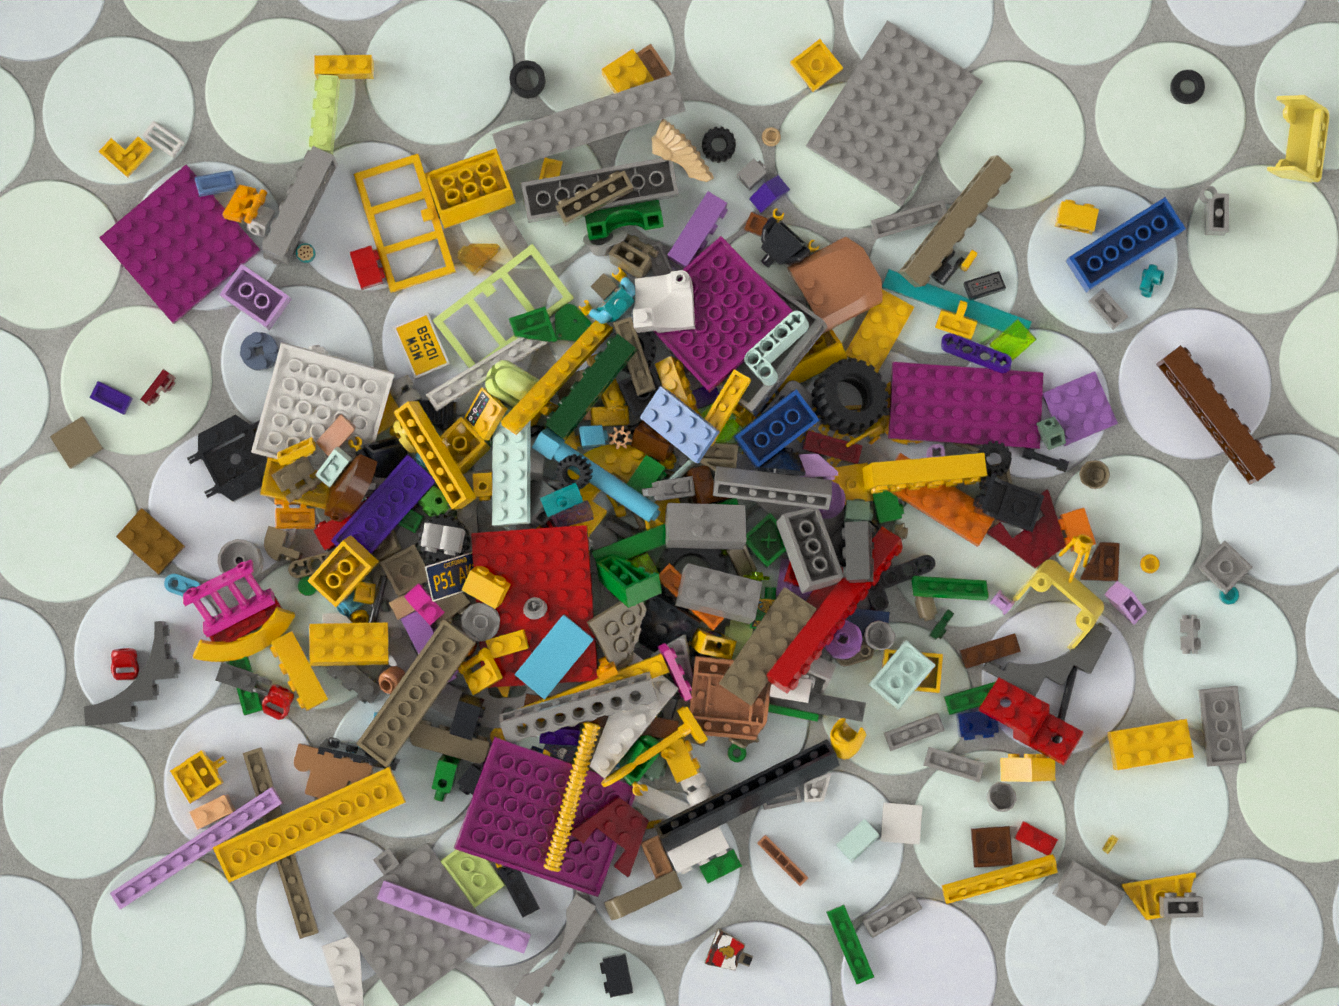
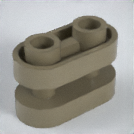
M864 641L862 642L861 650L855 656L848 659L838 658L835 660L840 666L846 667L870 660L874 656L875 651Z

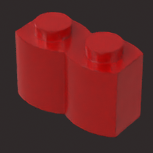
M367 246L349 252L361 290L383 284L382 279L386 277L383 268H379L377 260H380L377 249L373 250L372 246Z

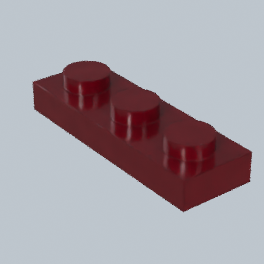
M808 430L806 431L802 449L858 464L863 445L853 444L850 447H846V444L849 443L848 441Z

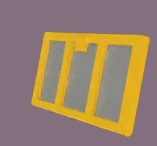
M419 154L353 174L391 293L456 273Z

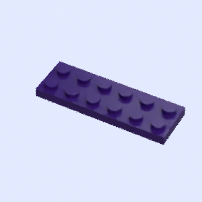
M408 454L331 541L338 546L351 535L372 554L436 483L434 478Z

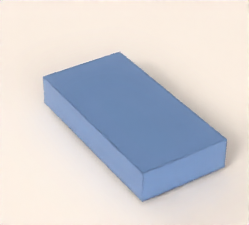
M232 170L195 177L199 197L237 189Z

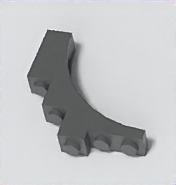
M165 621L154 622L152 650L139 676L115 697L99 704L84 706L85 726L136 721L135 717H138V708L136 705L134 706V702L157 700L159 685L155 681L178 678V674L181 673V667L177 659H169L171 645L167 642V636H170V629Z

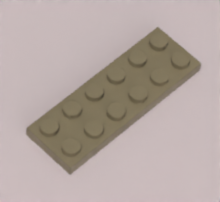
M783 587L719 684L752 706L768 682L767 673L816 611V608Z

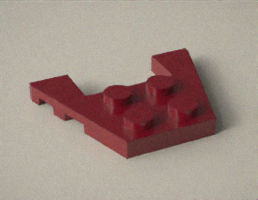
M1048 489L1040 493L1044 495L1040 508L1044 516L1036 521L1033 532L1023 530L1012 538L1001 522L987 531V535L998 541L999 544L1009 549L1034 569L1066 547Z
M616 797L599 809L593 816L585 819L579 826L569 832L584 844L595 828L599 829L625 849L613 867L626 877H629L649 820L620 797Z

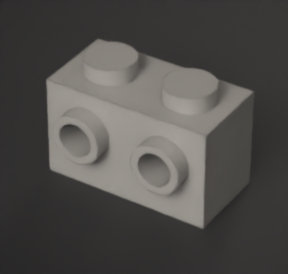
M1188 892L1184 893V896H1177V893H1165V896L1159 897L1160 916L1163 918L1203 917V897L1196 896V893Z

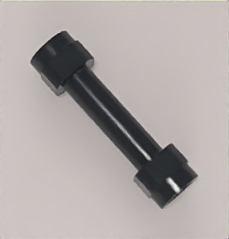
M1024 448L1022 458L1029 461L1033 459L1054 466L1056 470L1066 472L1069 461L1061 458L1057 460L1034 452L1035 449Z

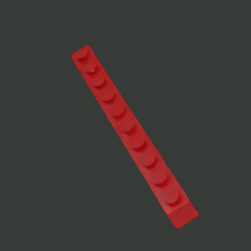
M883 526L872 539V542H874V549H872V558L874 559L873 582L850 583L847 581V578H842L767 673L768 681L786 694L797 687L800 677L808 673L811 663L821 656L825 645H829L832 642L835 632L841 630L844 626L845 619L855 612L859 601H863L866 598L870 587L877 584L880 574L890 567L894 556H898L901 553L903 547L900 537Z

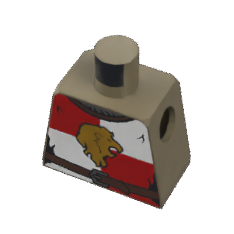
M717 928L704 963L736 971L738 963L749 967L753 956L743 952L745 943L724 930Z

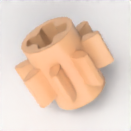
M621 426L620 430L613 427L614 433H608L613 439L609 444L616 443V449L620 445L627 448L625 443L627 441L632 442L627 436L631 432H624V426ZM617 433L625 435L623 437L622 442H620L619 440H615L617 438Z

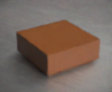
M751 212L744 231L761 237L762 228L769 219Z

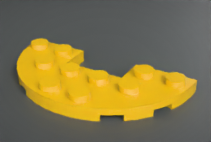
M608 444L594 448L583 455L610 474L627 483L647 454L631 447V445L626 444L627 448L620 445L616 449V444ZM568 469L567 473L571 479L577 480L580 478L579 475ZM588 483L579 490L584 500L582 503L577 504L579 507L572 506L562 511L569 526L587 525L588 537L607 514V510L593 502L601 490L591 483Z

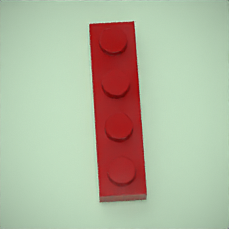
M275 596V604L225 628L209 638L213 642L225 641L227 643L237 641V639L261 627L271 617L276 607L282 608Z

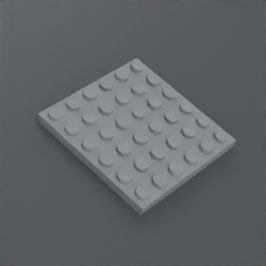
M428 843L333 912V915L399 1006L407 1004L490 942L377 899L383 881L388 880L479 914Z

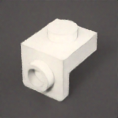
M262 205L257 211V217L250 224L247 223V231L264 238L266 228L275 215V210Z

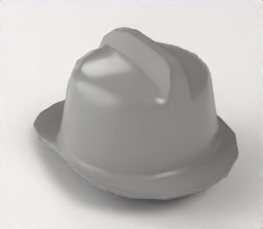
M613 230L608 237L589 240L588 234L583 237V242L589 246L592 254L596 256H609L614 245L626 239L627 232L624 230Z

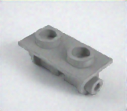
M1182 615V619H1180V633H1188V636L1180 637V650H1182L1183 654H1190V650H1192V654H1198V650L1201 649V640L1198 638L1200 619H1197V615H1191V619L1190 615Z

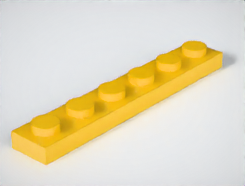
M1054 854L941 885L945 903H953L1058 873Z

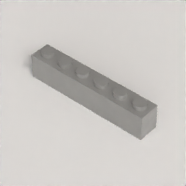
M716 466L713 496L829 510L832 496V480Z

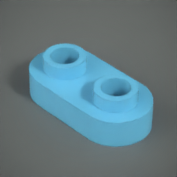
M170 574L164 581L167 591L182 597L191 587L201 585L198 581L178 574ZM174 580L178 581L177 587L172 586Z

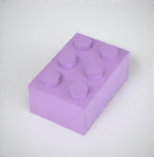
M243 264L239 266L220 293L224 300L268 330L273 327L292 300L284 292Z

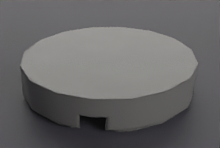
M481 602L470 605L464 611L461 618L464 633L475 641L491 639L500 627L498 611Z

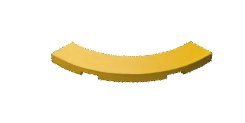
M276 607L274 613L262 625L261 629L239 638L237 641L225 643V641L213 642L200 639L193 653V659L209 662H226L251 656L271 645V641L279 638L293 621L295 613Z

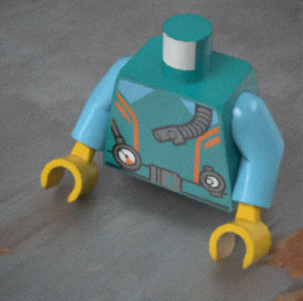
M618 267L619 273L617 275L612 273V276L621 284L596 308H593L588 300H584L586 306H579L584 315H589L601 324L616 321L635 302V285L620 267Z

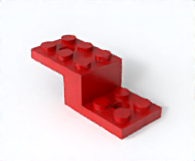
M1001 678L997 679L979 707L980 712L1013 729L1014 739L1062 765L1066 764L1084 735V732L1050 714V704ZM1004 699L1011 701V705L1008 707H1003L1000 703ZM1056 735L1060 736L1062 738V741L1060 743H1054L1051 740L1052 737Z

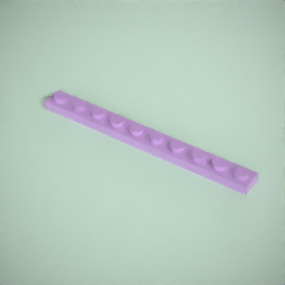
M274 787L269 788L112 891L110 894L119 909H123L213 850L214 846L225 842L283 804Z

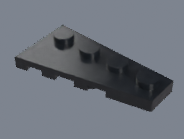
M334 737L326 738L319 746L317 753L324 755L325 752L333 754L334 758L351 757L350 759L353 762L365 763L370 761L369 765L387 768L362 748H359L357 744L341 743L339 739ZM396 757L389 765L391 770L396 771L400 759Z

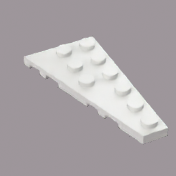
M633 652L634 656L632 663H630L628 666L640 662L643 659ZM663 675L652 679L657 701L649 705L636 706L631 710L618 711L608 717L590 764V768L604 779L678 691L679 688ZM634 691V692H632L631 694H632V695H637L639 692H638V691Z

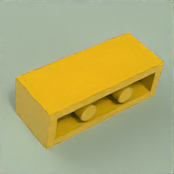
M314 55V74L317 80L319 74L338 76L339 79H374V59L372 55Z

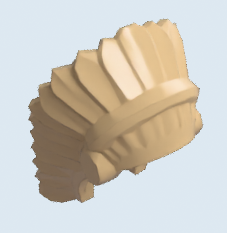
M662 119L656 134L651 137L652 153L662 157L663 160H671L682 166L689 178H695L704 182L711 181L714 177L709 171V167L705 165V160L700 158V152L696 150L695 146L691 145V140L686 139L685 134L680 133L679 129H675L674 125H671L669 121Z

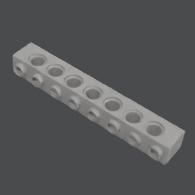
M646 672L499 714L500 725L505 740L516 743L527 737H537L541 733L555 732L562 727H572L583 721H593L597 717L611 716L618 711L631 710L639 705H649L657 701L656 691L650 672ZM634 691H638V692H639L637 695H632V694H631V693L634 692ZM616 696L620 697L619 700H613L612 698ZM595 702H601V703H602L601 705H598V706L593 705ZM577 707L583 708L581 711L574 710ZM557 713L564 714L563 716H556ZM539 718H544V719H545V720L542 721V722L537 721V719H539ZM521 723L526 724L525 727H520L518 725Z

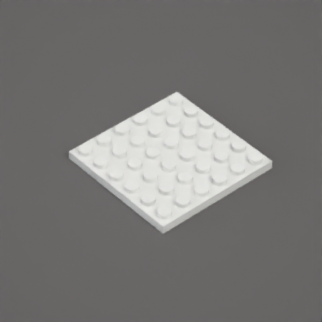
M281 342L251 452L277 459V452L310 437H313L316 443L321 435L342 414L356 428L339 448L354 460L357 457L355 454L356 449L349 447L348 440L351 439L353 444L356 445L355 437H360L362 439L361 448L365 444L375 442L394 373ZM317 444L314 453L307 456L314 470H319L329 457Z

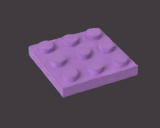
M1095 371L1046 391L1042 395L1051 417L1055 416L1064 430L1066 444H1063L1064 446L1118 424Z

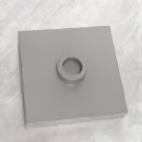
M1223 541L1197 568L1226 594L1253 567L1226 541Z

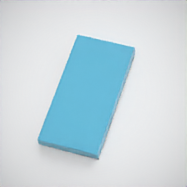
M564 614L515 675L545 700L592 643L594 638Z

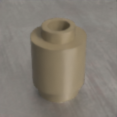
M915 596V605L919 619L924 618V622L935 619L938 611L934 598Z

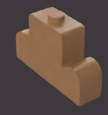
M301 743L298 744L294 757V767L298 771H310L305 794L317 797L318 799L348 786L350 782L352 784L372 775L374 766L369 765L368 762H353L350 759L351 757L334 758L333 754L329 752L320 755L317 754L319 748Z

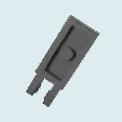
M221 662L215 681L265 696L268 695L266 690L255 688L257 680L267 685L272 684V680L261 677L259 674Z

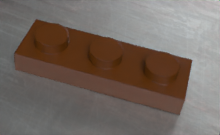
M1015 633L959 650L965 669L1021 652Z

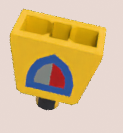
M697 628L693 635L691 646L700 654L732 659L737 641L717 631ZM718 642L722 644L720 648L717 645Z

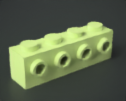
M319 74V78L315 80L314 85L317 97L313 99L315 117L311 118L313 136L309 137V147L312 149L315 146L333 155L341 81L338 76Z

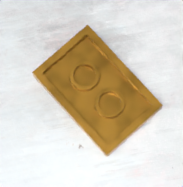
M143 508L136 513L116 536L158 575L166 569L185 547Z

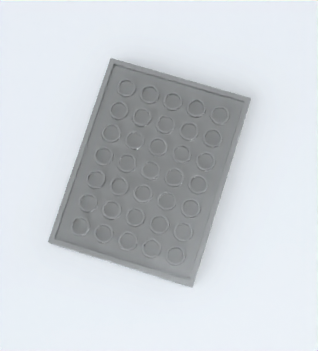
M887 20L813 133L806 147L894 204L902 207L983 80Z

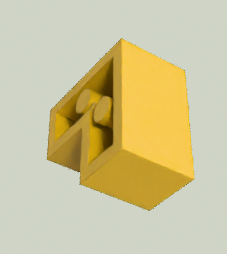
M1008 754V758H1000L1001 781H1056L1055 761L1043 754H1024V758H1020V754Z

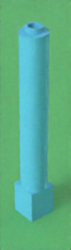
M548 428L540 432L532 446L533 449L548 459H555L559 463L568 455H582L564 443L566 440ZM588 459L586 461L587 464L591 463L592 466L589 468L593 469V473H591L593 476L589 483L647 522L657 519L660 514L658 510L660 506L643 497L642 494ZM570 466L568 468L580 476V470L577 467Z

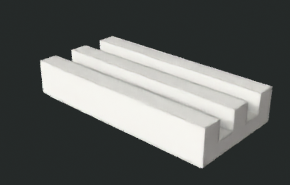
M152 121L142 135L172 158H175L176 153L185 144L155 121ZM156 127L164 134H166L174 141H176L178 144L175 146L173 143H171L166 138H164L156 131H154L153 128ZM149 133L153 134L158 139H160L168 146L173 148V151L171 152L166 147L161 145L159 142L149 136Z

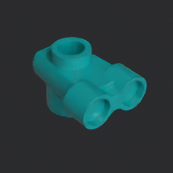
M1149 264L1148 269H1144L1142 272V282L1139 289L1144 297L1150 298L1154 284L1160 286L1163 282L1164 271L1159 270L1157 265Z

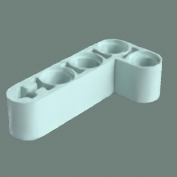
M800 311L790 313L746 353L744 357L745 363L763 384L770 386L777 382L778 374L771 363L808 330L809 322L804 314ZM787 333L786 337L781 338L782 334ZM769 346H773L770 351H766ZM759 359L757 363L752 364L753 360ZM766 372H771L769 376L764 377Z

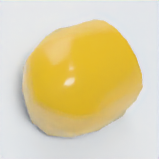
M840 718L830 732V742L837 758L846 760L853 757L859 751L867 735L862 727H860L857 733L846 723V719Z

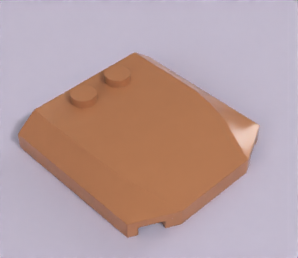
M847 237L811 254L801 262L787 267L788 272L799 287L812 312L825 321L827 329L823 333L882 303V279L864 248Z
M695 656L692 698L690 699L689 710L704 734L707 736L756 740L759 732L767 723L771 683L769 681L766 683L751 706L719 684L734 662L733 659Z

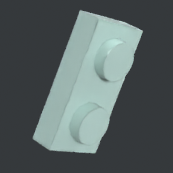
M337 446L315 475L328 487H331L352 458Z

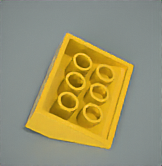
M496 148L425 173L444 229L516 204Z

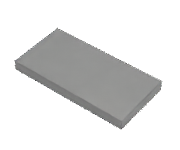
M1238 686L1198 690L1207 767L1247 763Z

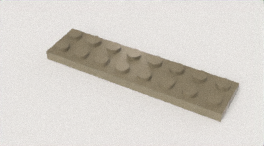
M443 619L356 744L382 765L389 767L476 642L447 619Z

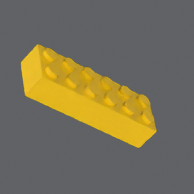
M984 453L874 462L862 468L865 491H871V494L882 493L890 489V492H898L907 487L909 490H918L920 487L927 486V489L938 488L946 484V487H953L963 482L964 485H974L976 482H981V479L987 476Z

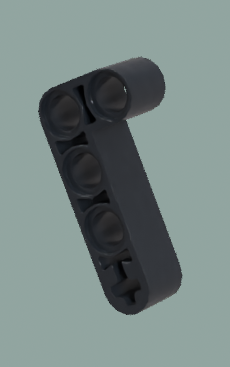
M923 555L883 571L877 582L876 590H868L867 598L872 609L875 611L885 610L889 605L885 589L908 581L913 576H920L932 571L936 564L935 559L931 555ZM923 559L930 561L931 564L928 566L929 569L926 566L917 569L914 562L920 565L924 562ZM905 566L912 567L913 574L911 576L904 574L903 568ZM889 572L895 575L893 583H888L885 579L886 574ZM878 597L882 598L885 602L882 608L875 606L874 602Z

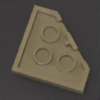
M620 601L587 621L609 663L614 661L617 670L632 663L634 647L638 642L641 622L646 613V607L643 602L628 608Z

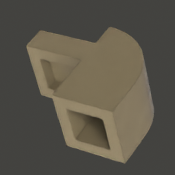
M268 526L264 538V547L267 554L279 562L282 555H284L283 559L294 562L295 559L300 560L303 553L285 547L289 532Z

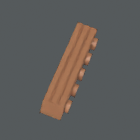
M766 835L757 842L799 886L808 879Z

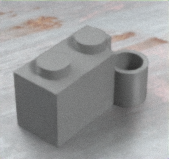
M1207 186L1199 195L1200 200L1206 203L1205 235L1224 236L1229 232V194H1219L1215 187ZM1210 191L1213 196L1212 199L1206 198L1204 192Z

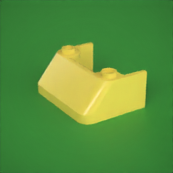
M1306 95L1277 96L1276 100L1285 105L1283 118L1290 123L1286 158L1280 159L1275 167H1267V171L1284 179L1319 182L1323 171L1329 111Z
M1046 560L1011 600L1018 601L1030 586L1037 592H1045L1051 585L1055 586L1081 609L1075 619L1076 625L1081 631L1067 646L1069 650L1075 649L1099 619L1104 610V604L1101 599L1075 577H1073L1071 583H1068L1070 573L1058 562Z

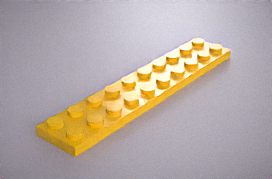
M389 766L214 846L213 850L230 883L405 803L406 800Z

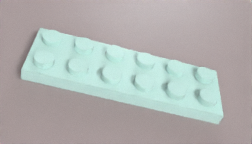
M511 410L506 411L505 414H504V416H503V418H504ZM531 420L517 435L503 427L501 421L493 433L492 526L499 527L530 523Z

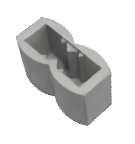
M425 523L420 546L425 547V551L436 553L437 550H444V554L455 556L456 553H461L465 530Z

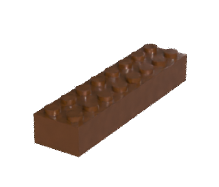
M1180 345L1156 363V365L1248 484L1251 485L1258 482L1276 468L1274 465L1275 461L1269 454L1266 455L1262 450L1263 446L1259 440L1254 439L1250 435L1251 430L1245 423L1242 424L1240 422L1238 413L1233 408H1229L1226 404L1227 399L1225 396L1215 390L1214 382L1209 377H1205L1200 364L1194 363L1191 359L1190 351Z

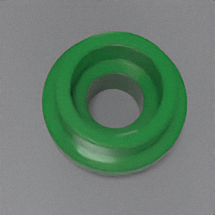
M732 744L728 748L727 755L731 761L741 762L745 759L747 751L746 748L744 749ZM735 749H739L741 751V754L738 757L734 756L733 751Z

